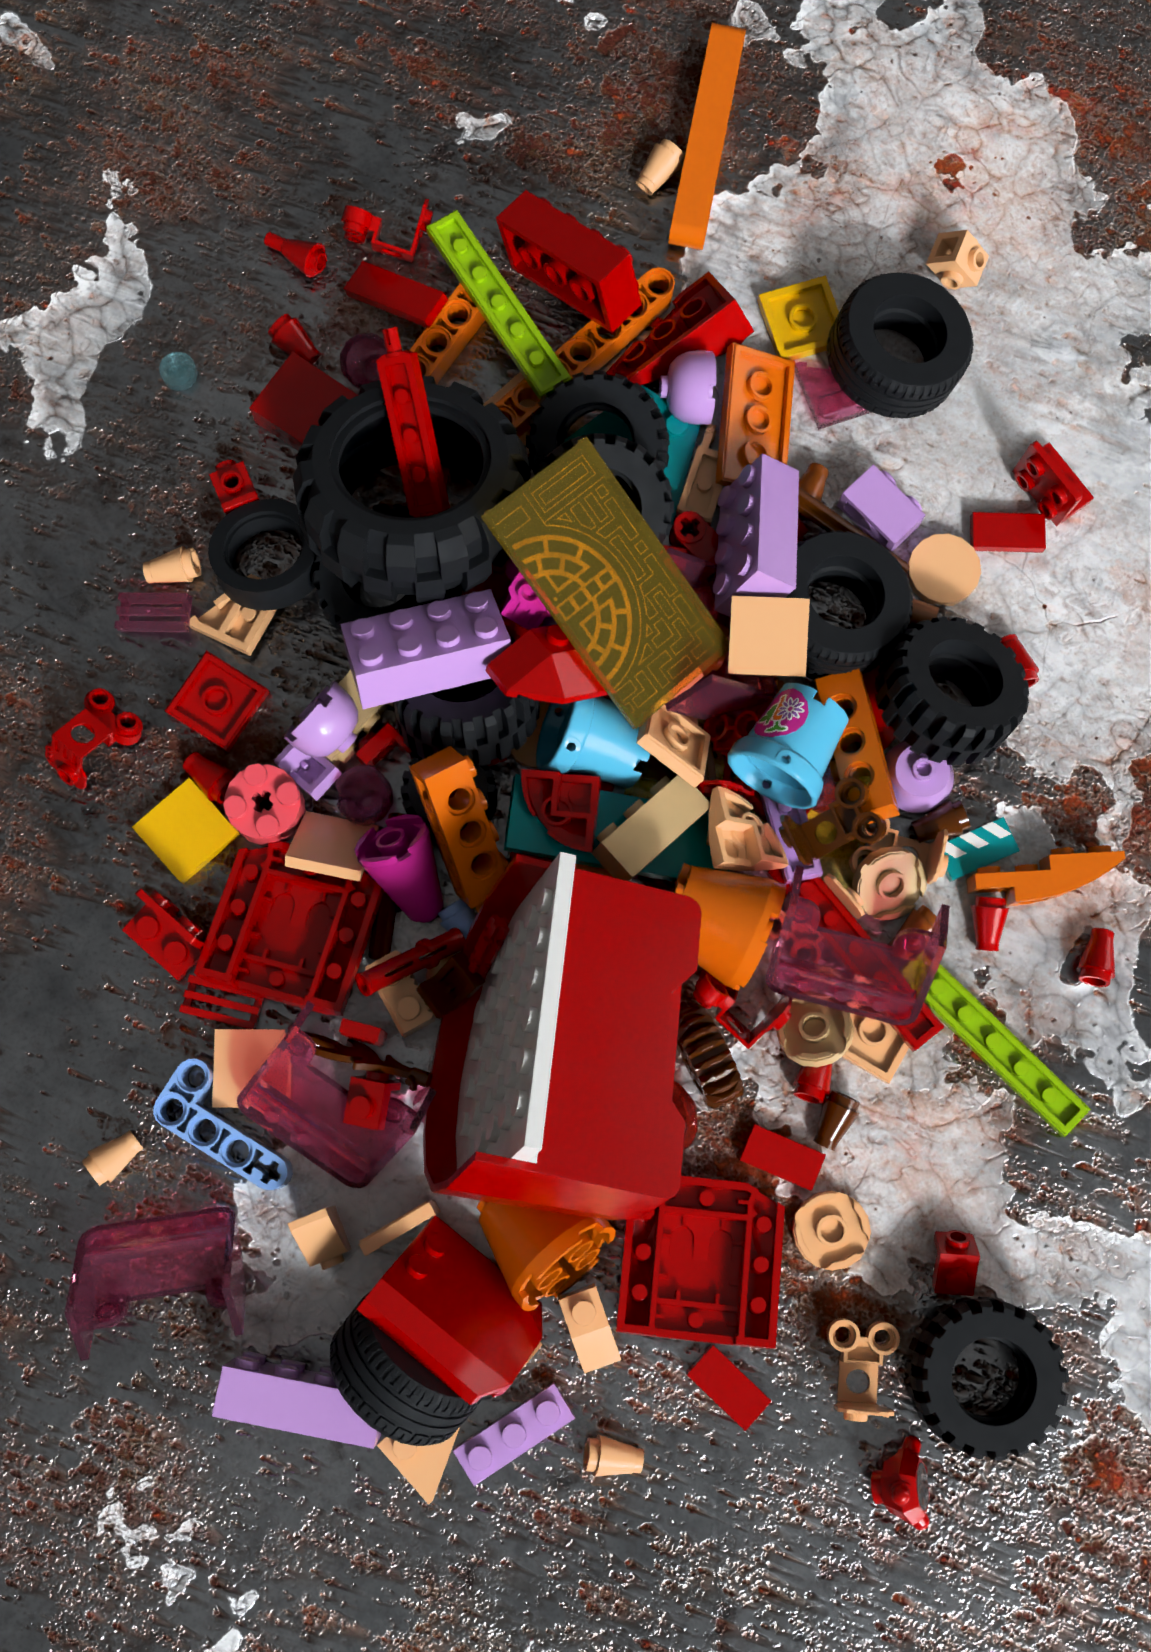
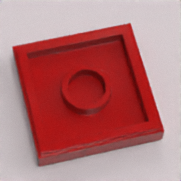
M206 650L164 711L224 751L229 752L270 691Z

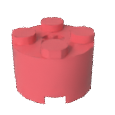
M256 763L248 765L230 781L224 796V810L231 825L249 842L261 846H268V843L291 840L295 836L306 812L305 799L295 780L283 769L269 764L261 765ZM269 799L273 804L272 808L269 811L263 808L261 812L259 808L260 803Z

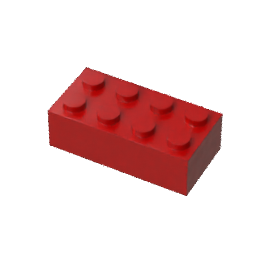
M525 190L496 217L511 268L611 333L642 305L638 290L639 284L635 277L632 264L633 258L630 252L620 244L615 245L605 239L598 230L594 228L589 229L579 223L572 214L568 212L563 213L556 209L546 198H538Z

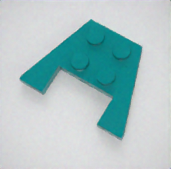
M642 385L641 387L645 389L646 393L654 399L659 407L669 434V461L663 472L669 479L672 488L671 496L674 501V513L671 516V524L673 527L676 510L683 492L701 425L683 423L674 418L668 410L666 399L660 398L658 394ZM606 411L565 439L567 441L590 433H607L622 436L633 441L628 425L617 415Z

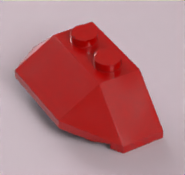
M565 623L529 629L487 664L485 670L507 697L517 698L519 694L536 701L566 704L615 694Z

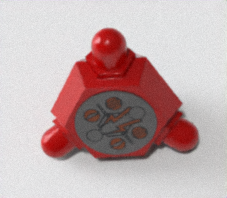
M910 1435L904 1439L902 1448L898 1449L895 1455L884 1461L882 1470H873L871 1475V1492L875 1504H884L890 1513L911 1524L915 1529L922 1531L927 1529L930 1523L927 1515L930 1498L927 1467L919 1457L921 1449L920 1440L916 1436Z

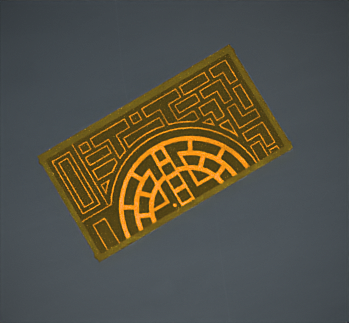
M587 437L578 440L575 446L493 508L487 509L481 516L632 729L641 727L649 717L723 654L728 653L729 640Z

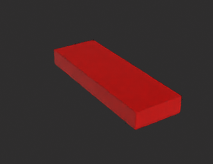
M365 261L361 262L343 288L348 297L426 328H430L448 302V298L443 291Z

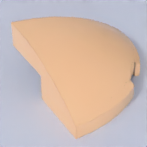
M720 786L712 789L709 807L708 830L713 868L732 871H762L787 867L789 863L786 854L768 822L762 824L758 816L749 812L753 809V805L746 799Z

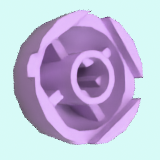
M706 350L685 352L671 362L667 376H660L659 397L666 398L669 412L674 418L683 423L710 425L712 422L715 408V398H712L713 386H716V360L714 352Z
M332 681L330 687L326 686L299 715L301 723L296 728L291 725L284 735L286 741L308 756L316 758L325 757L337 749L344 753L357 738L353 730L358 722V709L347 691L337 682Z

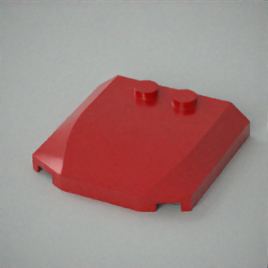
M277 841L268 843V847L248 850V848L239 849L194 974L213 984L326 1015L343 1016L384 890L365 872L358 882L286 867L285 855L291 843Z
M681 1176L680 1188L675 1196L644 1217L636 1220H626L615 1332L750 1348L776 1349L785 1206L769 1199L760 1193L757 1188L746 1182Z
M437 1215L430 1220L356 1309L469 1405L477 1403L484 1396L491 1395L496 1397L504 1394L543 1338L542 1303L537 1300L539 1305L535 1310L524 1311L512 1297L500 1268Z

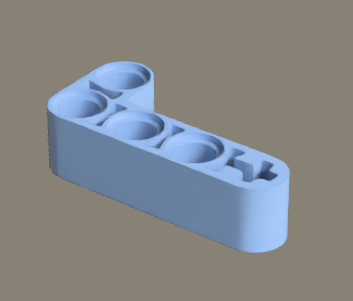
M196 1058L183 1061L177 1067L153 1106V1115L156 1121L256 1186L265 1190H276L285 1187L291 1181L293 1175L291 1162L276 1150L203 1105L213 1090V1065ZM200 1066L204 1070L205 1079L200 1086L194 1088L189 1084L188 1074L192 1068ZM177 1099L182 1103L183 1113L178 1120L172 1121L168 1118L167 1106L171 1101ZM211 1120L215 1124L216 1134L212 1140L205 1142L200 1138L199 1127L204 1121ZM239 1140L244 1141L249 1148L248 1157L241 1163L235 1161L231 1155L233 1144ZM258 1160L265 1165H275L278 1163L277 1172L281 1176L280 1179L268 1181V1171L260 1166L253 1167L252 1171L249 1168Z

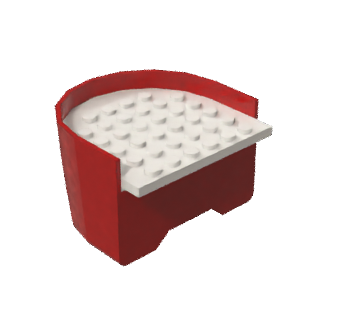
M560 852L553 862L516 854L485 898L470 927L462 951L469 959L483 930L486 928L489 918L495 914L501 918L507 917L510 924L508 927L510 931L503 941L504 943L494 962L491 963L492 966L489 972L482 975L485 983L464 1005L441 1018L430 1072L433 1074V1078L428 1087L423 1128L424 1174L433 1193L600 1219H640L675 1196L680 1188L685 1120L673 1103L672 1098L682 984L697 971L701 908L697 901L686 895L575 868L576 855Z

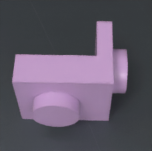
M290 743L274 760V763L279 768L289 774L297 785L316 801L342 775L341 771L325 757L316 758L305 755Z

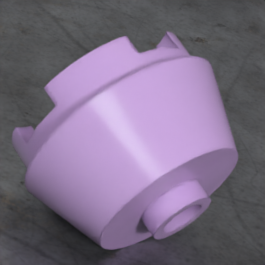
M902 742L893 747L885 756L898 808L911 813L932 811L942 805L952 791L954 783L952 765H947V760H943L941 763L928 760V755L923 753L917 755L909 750L911 746L908 743Z

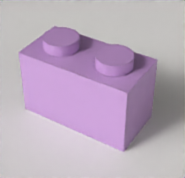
M874 464L842 493L837 507L864 533L891 552L919 527L925 517L919 502L912 496H906L896 486L893 477L884 470L880 471Z

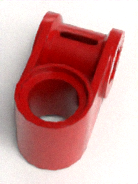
M686 511L679 514L670 530V544L673 547L687 549L685 560L689 563L692 570L703 581L711 583L716 578L717 564L715 563V554L718 550V534L697 512ZM689 528L694 531L693 535L690 533L686 536L681 534L682 530L687 531Z

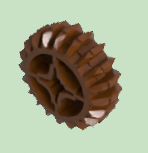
M699 1004L680 1010L677 1050L704 1102L713 1109L720 1106L724 1107L734 1102L736 1098L743 1095V1082L719 1028L708 1011Z

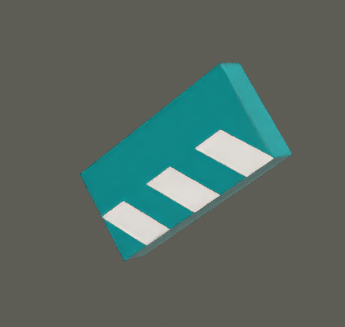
M1004 817L947 841L944 855L949 856L948 867L945 873L949 882L976 871L977 868L986 867L1020 851Z

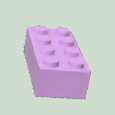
M763 453L751 465H746L741 471L740 476L730 486L727 485L722 489L718 498L720 514L716 528L718 550L715 554L717 570L716 580L713 585V592L715 593L714 610L731 617L732 596L785 598L796 589L799 470Z
M491 589L340 624L348 662L362 709L491 679L485 671L487 664L511 645L509 634Z
M243 1352L242 1356H237L222 1366L212 1417L374 1449L382 1435L362 1420L343 1399L329 1367H321L320 1372L304 1370L305 1363L295 1360L283 1359L281 1364L265 1362L267 1356L254 1352Z

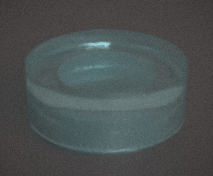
M170 353L162 359L159 366L162 380L172 390H186L197 380V367L193 359L186 353Z

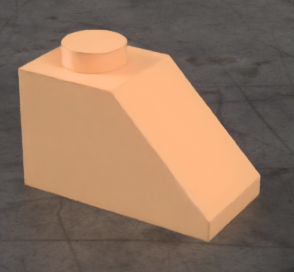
M335 1205L287 1223L291 1234L310 1267L319 1263L322 1270L344 1262L343 1253L351 1250Z
M593 1283L560 1295L558 1301L584 1373L620 1361L621 1357L596 1284Z

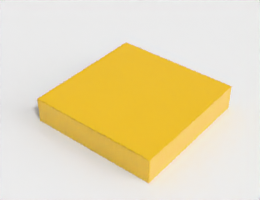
M826 275L758 295L757 303L777 356L796 360L827 351L829 331L839 311Z
M190 778L184 781L132 826L134 831L182 884L186 883L241 835Z

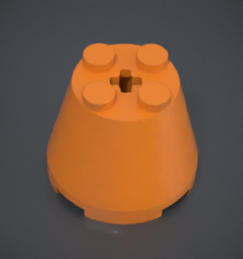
M683 863L677 875L676 886L673 892L693 898L701 908L698 965L725 986L739 991L740 986L744 988L752 977L768 945L766 941L774 923V920L771 918L777 919L785 898L786 885L771 878Z
M480 1201L477 1205V1209L481 1213L479 1216L480 1226L512 1297L524 1311L535 1310L539 1305L537 1300L544 1296L550 1297L552 1295L557 1298L576 1284L600 1260L598 1257L599 1248L604 1241L609 1244L614 1240L616 1230L607 1219Z

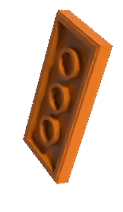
M734 342L727 346L716 484L730 486L740 476L743 468L748 464L751 465L762 453L787 465L795 361Z

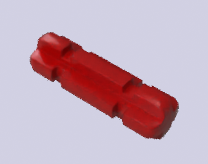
M495 914L489 918L486 928L483 930L474 948L475 950L469 958L470 965L468 969L472 974L477 972L482 976L489 972L492 966L491 963L494 962L504 943L503 941L510 931L508 927L510 921L507 917L501 918Z

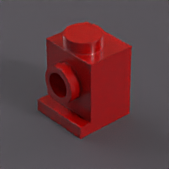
M232 459L222 461L215 466L216 472L209 474L225 515L241 505L260 500L243 461L238 463ZM238 483L237 486L229 488V486Z

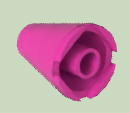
M405 814L385 820L387 827L376 832L374 827L369 829L358 840L354 849L361 866L411 921L430 922L438 916L444 903L429 828L418 815Z

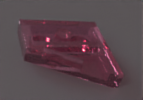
M807 362L795 363L796 377L818 430L872 413L856 404L843 392L835 380L830 366L828 369L807 367Z

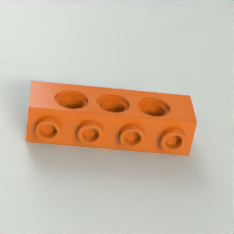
M860 669L847 673L831 674L815 679L818 693L815 694L814 699L825 705L830 697L843 710L853 709L852 714L848 717V724L833 753L835 760L829 762L834 782H840L848 777L856 779L862 776L871 777L870 782L867 784L869 798L866 804L861 807L862 811L876 813L884 820L899 816L900 813L862 672ZM851 743H862L861 748L857 752H845ZM853 787L850 789L848 797L851 801H856L860 796V791L858 788Z
M449 746L409 766L455 893L473 909L484 902L488 893L509 864L505 856L498 851L496 842L499 841V835L495 826L487 819L484 810L488 809V803L482 791L476 788L473 777L477 776V772L469 756H462ZM457 789L455 795L449 799L450 794ZM468 822L467 826L460 831L463 825ZM477 855H479L478 858H477L474 862H472L473 859H474Z

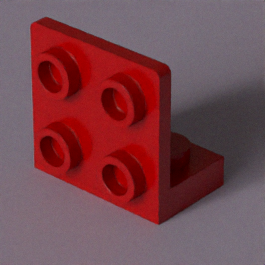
M1037 440L1030 444L1012 470L1018 486L1031 494L1037 502L1040 513L1045 514V518L1051 520L1056 527L1094 499L1093 495L1050 442L1043 447Z
M139 888L135 894L146 904L126 924L122 931L177 981H181L197 964L205 944L204 939L208 934L184 915L178 918L176 914L180 909L166 896L161 895L155 889L148 893Z

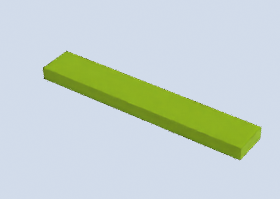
M458 210L426 226L428 236L538 399L541 400L544 394L547 397L555 391L553 386L561 380L564 383L571 381V376Z
M923 947L918 949L898 970L929 1009L1061 1137H1066L1091 1110Z

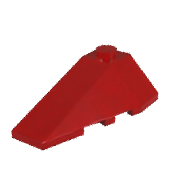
M708 271L683 290L672 301L675 308L664 319L657 317L650 325L652 331L644 341L634 342L606 373L613 376L616 373L623 375L630 382L638 383L642 386L660 379L661 375L667 376L671 362L685 352L706 350L714 352L715 357L725 354L727 346L731 343L742 344L755 331L736 299Z

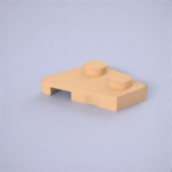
M253 574L247 576L252 579H262ZM224 593L213 601L215 603L213 608L199 618L194 615L188 620L187 625L191 629L251 656L277 609L266 611L249 609L235 603Z
M460 1427L448 1440L434 1445L413 1446L400 1443L385 1436L377 1446L429 1505L434 1499Z

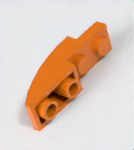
M1101 845L1089 847L1088 853H1074V848L1063 847L1051 849L1050 855L1039 860L1040 870H1038L1037 864L1015 866L1014 872H1001L999 866L977 868V873L966 879L967 894L1005 892L1006 907L1046 901L1067 894L1109 872L1125 859V851H1111V846Z

